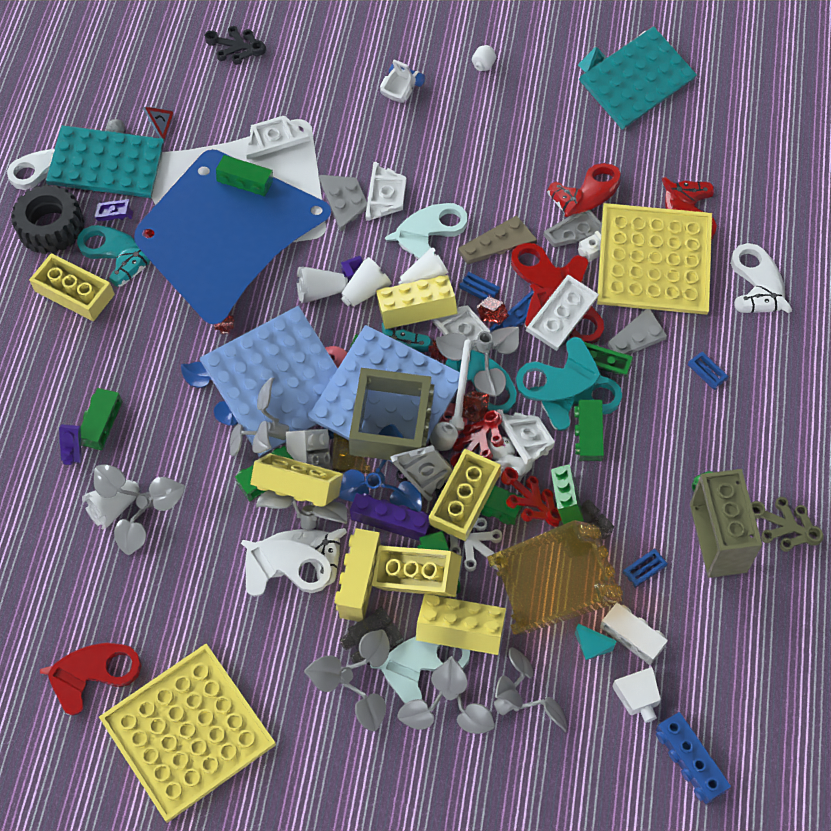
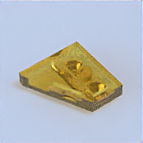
M334 433L332 471L346 472L355 469L369 474L370 466L366 464L364 458L349 454V440Z

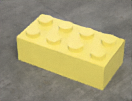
M52 253L29 279L35 292L93 322L115 295L110 282Z
M448 275L376 290L385 329L458 314L455 294Z
M464 448L429 515L430 525L466 541L501 474V465Z
M269 453L254 461L250 484L257 486L259 490H272L277 495L293 496L297 501L307 500L313 502L315 506L323 507L339 496L343 473Z
M356 528L354 535H350V553L345 555L344 565H346L345 572H341L339 580L341 590L336 592L334 601L339 617L342 619L364 623L372 590L378 546H381L380 532Z
M378 546L372 586L385 591L456 597L462 556L452 551Z
M424 594L417 621L416 640L498 655L506 608Z

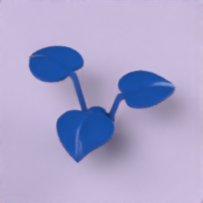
M201 362L181 364L183 378L190 386L196 388L206 387L209 384V379L212 380ZM225 401L216 404L213 412L214 417L219 422L228 426L238 424Z
M394 424L384 427L378 433V435L404 438ZM383 460L375 472L368 474L366 480L364 474L355 469L348 470L343 474L338 496L343 500L353 502L356 493L361 495L369 494V488L375 489L381 486L382 488L395 490L389 499L392 504L397 506L404 505L416 512L422 510L421 493L411 482L403 481L399 484L398 488L384 483L385 476L381 469L387 460Z

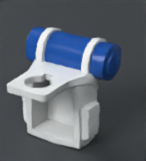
M393 60V64L389 68V75L385 76L381 83L380 92L391 100L404 103L409 98L413 86L421 87L424 84L425 75L419 71L409 69L407 64Z

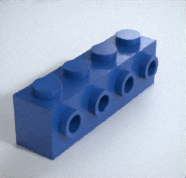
M680 712L658 724L656 736L659 742L665 744L669 749L668 754L674 763L679 764L682 769V776L687 782H691L695 788L694 793L700 801L703 800L705 804H708L730 789L731 785Z

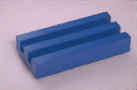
M470 272L467 273V276L464 277L463 282L459 285L460 289L490 304L500 291L499 286Z
M700 352L688 362V366L713 390L728 380L729 376L704 352ZM699 359L703 360L708 366H705Z
M654 548L625 568L622 573L627 575L628 580L636 588L665 568L668 563ZM654 555L656 556V558L649 562L647 565H645L635 573H631L632 570L643 564L645 561H647ZM658 562H661L658 566H656L655 568H653L645 575L636 580V577L644 573L646 570H648Z

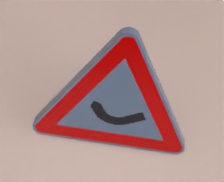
M145 106L143 110L149 119L148 121L151 122L159 138L165 140L174 112L172 110Z

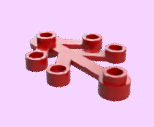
M492 410L484 415V420L465 425L464 430H462L465 437L457 438L452 447L454 451H461L465 444L470 443L466 449L474 452L480 444V456L491 460L493 454L488 447L486 435L491 430L493 446L500 447L503 445L504 439L500 435L498 427L503 420L501 414ZM457 453L451 457L450 463L453 468L456 466L462 453Z
M505 468L501 474V481L505 485H512L525 497H517L512 494L506 500L507 506L516 508L517 505L538 508L541 512L533 511L530 508L524 509L521 513V518L526 522H530L532 519L546 520L551 526H559L562 523V519L554 505L553 492L550 489H544L540 494L539 480L532 475L525 481L526 486L531 489L530 492L517 480L519 474L514 468Z

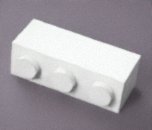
M618 603L612 607L600 625L601 629L649 665L658 657L668 641L663 633L658 630L654 631L644 619L637 618L627 606Z

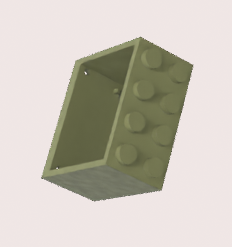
M361 367L349 435V454L391 460L390 457L393 455L426 447L435 385L431 384V376ZM368 390L420 397L414 439L361 433Z
M742 469L701 474L689 505L707 577L748 573L762 547V542Z

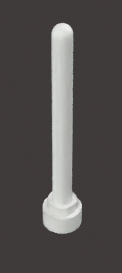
M469 339L464 342L455 412L452 419L449 420V423L457 430H464L465 424L462 418L472 346V342Z

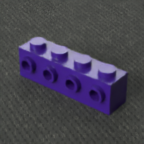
M356 493L350 508V516L353 521L420 541L419 537L429 535L432 528L429 523L428 513L424 511L416 512L404 505L397 506L385 499H374L369 494L361 495Z

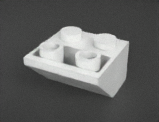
M328 429L286 432L287 452L294 460L321 468H330L331 458L329 454Z

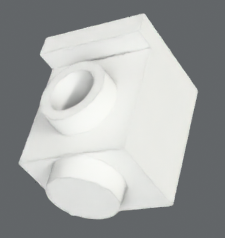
M596 231L594 235L579 242L578 253L580 256L585 257L588 262L600 257L601 234Z

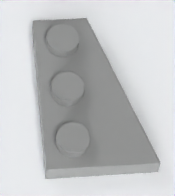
M591 210L579 214H573L544 231L543 236L553 247H559L580 242L594 235L596 231L601 234L602 223Z
M646 309L608 342V347L610 350L630 355L666 340L667 335L652 311Z

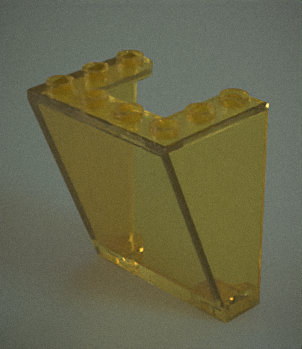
M574 520L487 556L490 566L496 565L499 572H496L497 576L502 577L514 612L511 617L516 620V623L510 625L513 635H524L623 601L621 597L623 595L622 589L615 581V570L609 564L607 548L602 545L600 540L602 535L600 529L595 524Z

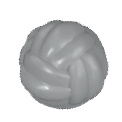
M112 119L107 123V131L124 133L125 125L122 120Z

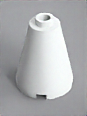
M433 247L400 276L401 281L398 282L399 285L436 278L437 276H446L448 271L439 255L433 254L435 251Z
M368 257L363 261L342 291L343 297L341 300L347 306L351 305L354 307L377 294L376 290L389 287L392 283L388 276L381 272V268Z
M299 267L297 270V277H300L299 283H297V291L301 303L342 293L348 284L347 277H344L342 273L309 267Z
M126 480L124 486L121 487L122 490L136 493L140 491L138 484L131 480ZM95 490L82 496L83 503L87 501L88 507L85 509L97 526L102 524L101 529H105L137 497L117 492L112 498H104Z

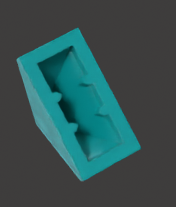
M595 47L578 66L586 73L607 57L598 47Z
M579 623L576 627L575 635L585 660L614 650L616 640Z

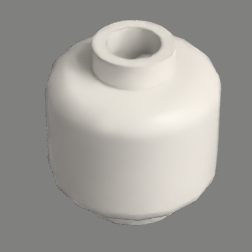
M488 45L479 46L472 57V63L479 71L491 69L496 60L494 49Z
M440 422L435 425L430 441L437 450H450L457 440L458 431L451 423Z

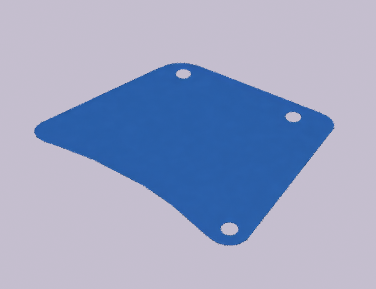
M215 149L203 152L138 224L134 234V240L139 249L199 316L209 324L221 323L228 316L247 286L278 253L294 240L326 221L331 214V208L327 202L273 177V183L266 196L254 194L253 192L216 181V168L222 157L227 154ZM200 167H207L210 172L207 175H200L198 169ZM319 206L322 208V213L314 215L311 213V208ZM146 229H151L154 231V236L145 238L142 233Z

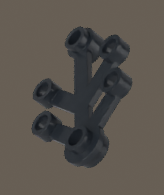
M236 26L228 28V34L234 40L218 37L217 32L213 30L207 31L204 35L206 43L210 46L216 44L230 46L227 49L217 51L216 55L219 61H225L228 55L233 54V63L239 65L244 58L251 55L261 56L266 52L265 44L262 41L256 40L253 36V31L250 29H246L243 32L244 39L249 41L250 44L243 41ZM242 49L246 50V51H244V52H242V53H240V54H239V53H235V52L240 51V50H242Z

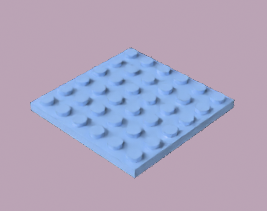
M299 305L200 357L201 363L237 422L243 425V431H258L262 421L273 422L261 410L257 409L258 394L262 386L272 377L275 379L272 383L270 403L266 411L274 418H278V423L288 425L289 431L309 430L318 425L309 420L308 416L338 369ZM246 435L251 445H253L255 435ZM269 436L272 448L262 453H257L258 456L261 457L286 443V439L281 440Z
M365 325L312 409L308 419L349 440L361 367L431 376V384L435 385L428 442L435 425L440 422L458 391L460 372ZM368 390L361 433L378 435L384 427L394 424L404 438L414 439L420 397Z

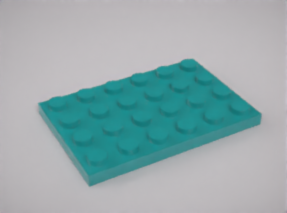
M653 26L581 75L579 81L623 130L695 79L697 74Z
M61 125L46 183L47 185L151 198L164 146V139Z

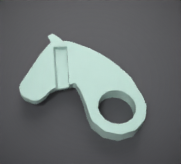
M454 203L431 205L412 214L397 228L396 232L386 236L385 239L387 242L397 241L403 250L419 259L431 249L428 244V236L455 237L463 233L467 227V213L463 207ZM445 214H455L460 218V222L455 226H445L440 222V218Z
M415 636L393 649L383 665L379 667L371 666V668L381 669L387 682L404 704L415 699L422 700V694L418 687L420 671H434L443 664L437 657V650L442 645L417 641ZM461 649L462 657L458 661L463 670L469 663L470 650Z

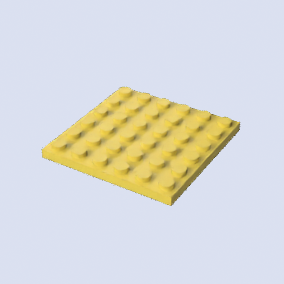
M604 203L597 304L707 315L709 312L712 213Z
M204 644L99 716L166 823L276 745L207 644Z

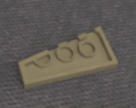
M516 215L459 247L458 253L467 264L488 259L494 254H504L506 251L514 249L523 243L537 244V239Z

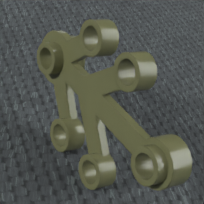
M779 497L775 502V507L781 510L784 518L766 511L764 504L760 501L751 503L753 510L755 509L759 512V514L754 513L755 519L763 518L781 526L773 530H764L761 534V540L764 543H770L773 538L792 532L800 536L792 539L784 538L780 543L782 551L788 552L793 546L803 543L816 546L822 542L823 532L819 527L812 525L805 506L798 505L794 510V516L801 519L804 526L802 527L796 523L789 509L788 500L785 497ZM781 501V502H783L785 505H784V506H781V505H779L778 502ZM797 510H802L804 514L798 513ZM764 534L770 535L771 538H765ZM813 534L816 539L811 538L809 535ZM783 543H788L790 547H785Z

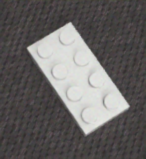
M567 275L527 326L526 331L557 351L596 301L599 294L570 275Z

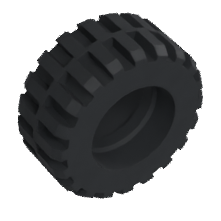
M44 185V187L36 186L31 191L27 190L24 196L21 195L17 199L18 203L15 202L11 212L12 225L20 241L26 248L36 253L40 251L41 254H48V252L53 254L57 253L58 250L64 251L67 249V246H72L75 243V239H78V235L84 229V217L75 196L69 190L53 185V187L50 185ZM46 214H61L59 219L52 224L45 226L35 225L36 221Z

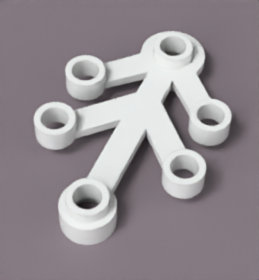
M478 518L473 528H476L478 531H484L487 527L486 519ZM483 522L485 525L481 527L477 524ZM500 530L470 533L467 540L464 541L466 553L464 567L467 571H474L477 566L473 547L491 561L494 569L502 570L506 567L507 556L504 553H494L480 542L491 540L493 543H499L502 540V532ZM498 534L500 537L495 539L493 535ZM450 535L451 547L449 551L457 550L459 552L458 555L461 556L458 538ZM497 560L502 561V564L497 565L495 562ZM472 562L474 566L469 567L467 563Z

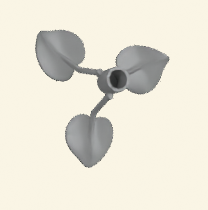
M505 327L494 330L491 333L483 331L479 333L477 340L473 341L471 350L476 346L481 353H485L486 371L478 372L474 378V384L480 392L495 397L504 391L506 384L504 373L498 368L489 370V351L492 348V350L497 349L500 354L515 352L519 344V327ZM450 333L436 337V344L439 351L446 358L459 361L462 360L464 342L468 338L461 333Z
M270 378L262 386L257 399V409L261 410L273 422L262 421L258 431H242L243 425H236L230 437L231 456H235L239 452L242 445V436L255 435L252 445L254 453H262L272 448L269 436L281 440L286 439V432L289 431V426L278 423L279 419L274 418L266 411L270 403L272 383L275 378Z
M106 464L98 465L94 469V487L100 496L112 498L119 492L137 497L136 504L140 510L131 518V521L126 519L120 520L114 530V537L118 547L125 554L131 555L143 546L147 537L145 527L141 523H134V521L147 508L154 506L157 510L166 511L174 507L180 500L185 485L167 477H158L150 484L149 492L141 494L140 492L126 491L121 489L126 483V478L120 469Z
M268 490L258 498L256 508L268 507L274 509L288 508L293 503L297 518H300V526L306 530L316 527L317 516L347 524V508L340 502L331 501L323 507H313V502H310V505L304 506L300 512L294 497H289V495L280 496L275 491Z
M382 629L369 632L362 637L359 643V652L365 658L364 661L341 667V661L337 657L327 655L315 660L304 670V673L311 679L313 684L323 692H331L338 684H344V687H348L361 695L363 699L359 700L355 705V714L358 721L369 731H376L379 728L386 713L384 699L375 693L367 697L364 692L352 686L349 682L353 679V672L351 671L353 668L366 665L368 662L372 667H379L387 660L390 645L387 634Z
M511 647L509 649V658L513 666L520 672V677L515 683L505 675L499 678L495 698L498 699L494 701L496 710L504 716L513 709L516 712L519 709L542 704L547 715L565 733L567 731L565 714L554 699L547 697L545 700L542 699L523 704L516 687L525 678V675L529 679L533 677V668L523 653Z
M452 656L432 673V684L440 691L432 706L428 708L427 703L421 699L411 700L400 708L397 718L402 723L413 729L423 730L429 728L434 722V715L431 711L435 709L442 696H444L448 700L457 698L459 709L462 712L457 717V723L463 730L469 733L481 734L495 727L493 716L484 705L473 703L464 709L461 693L466 690L468 680L464 670Z

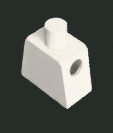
M652 667L614 680L612 687L630 715L641 712L645 723L657 718L653 708L658 706L661 700Z

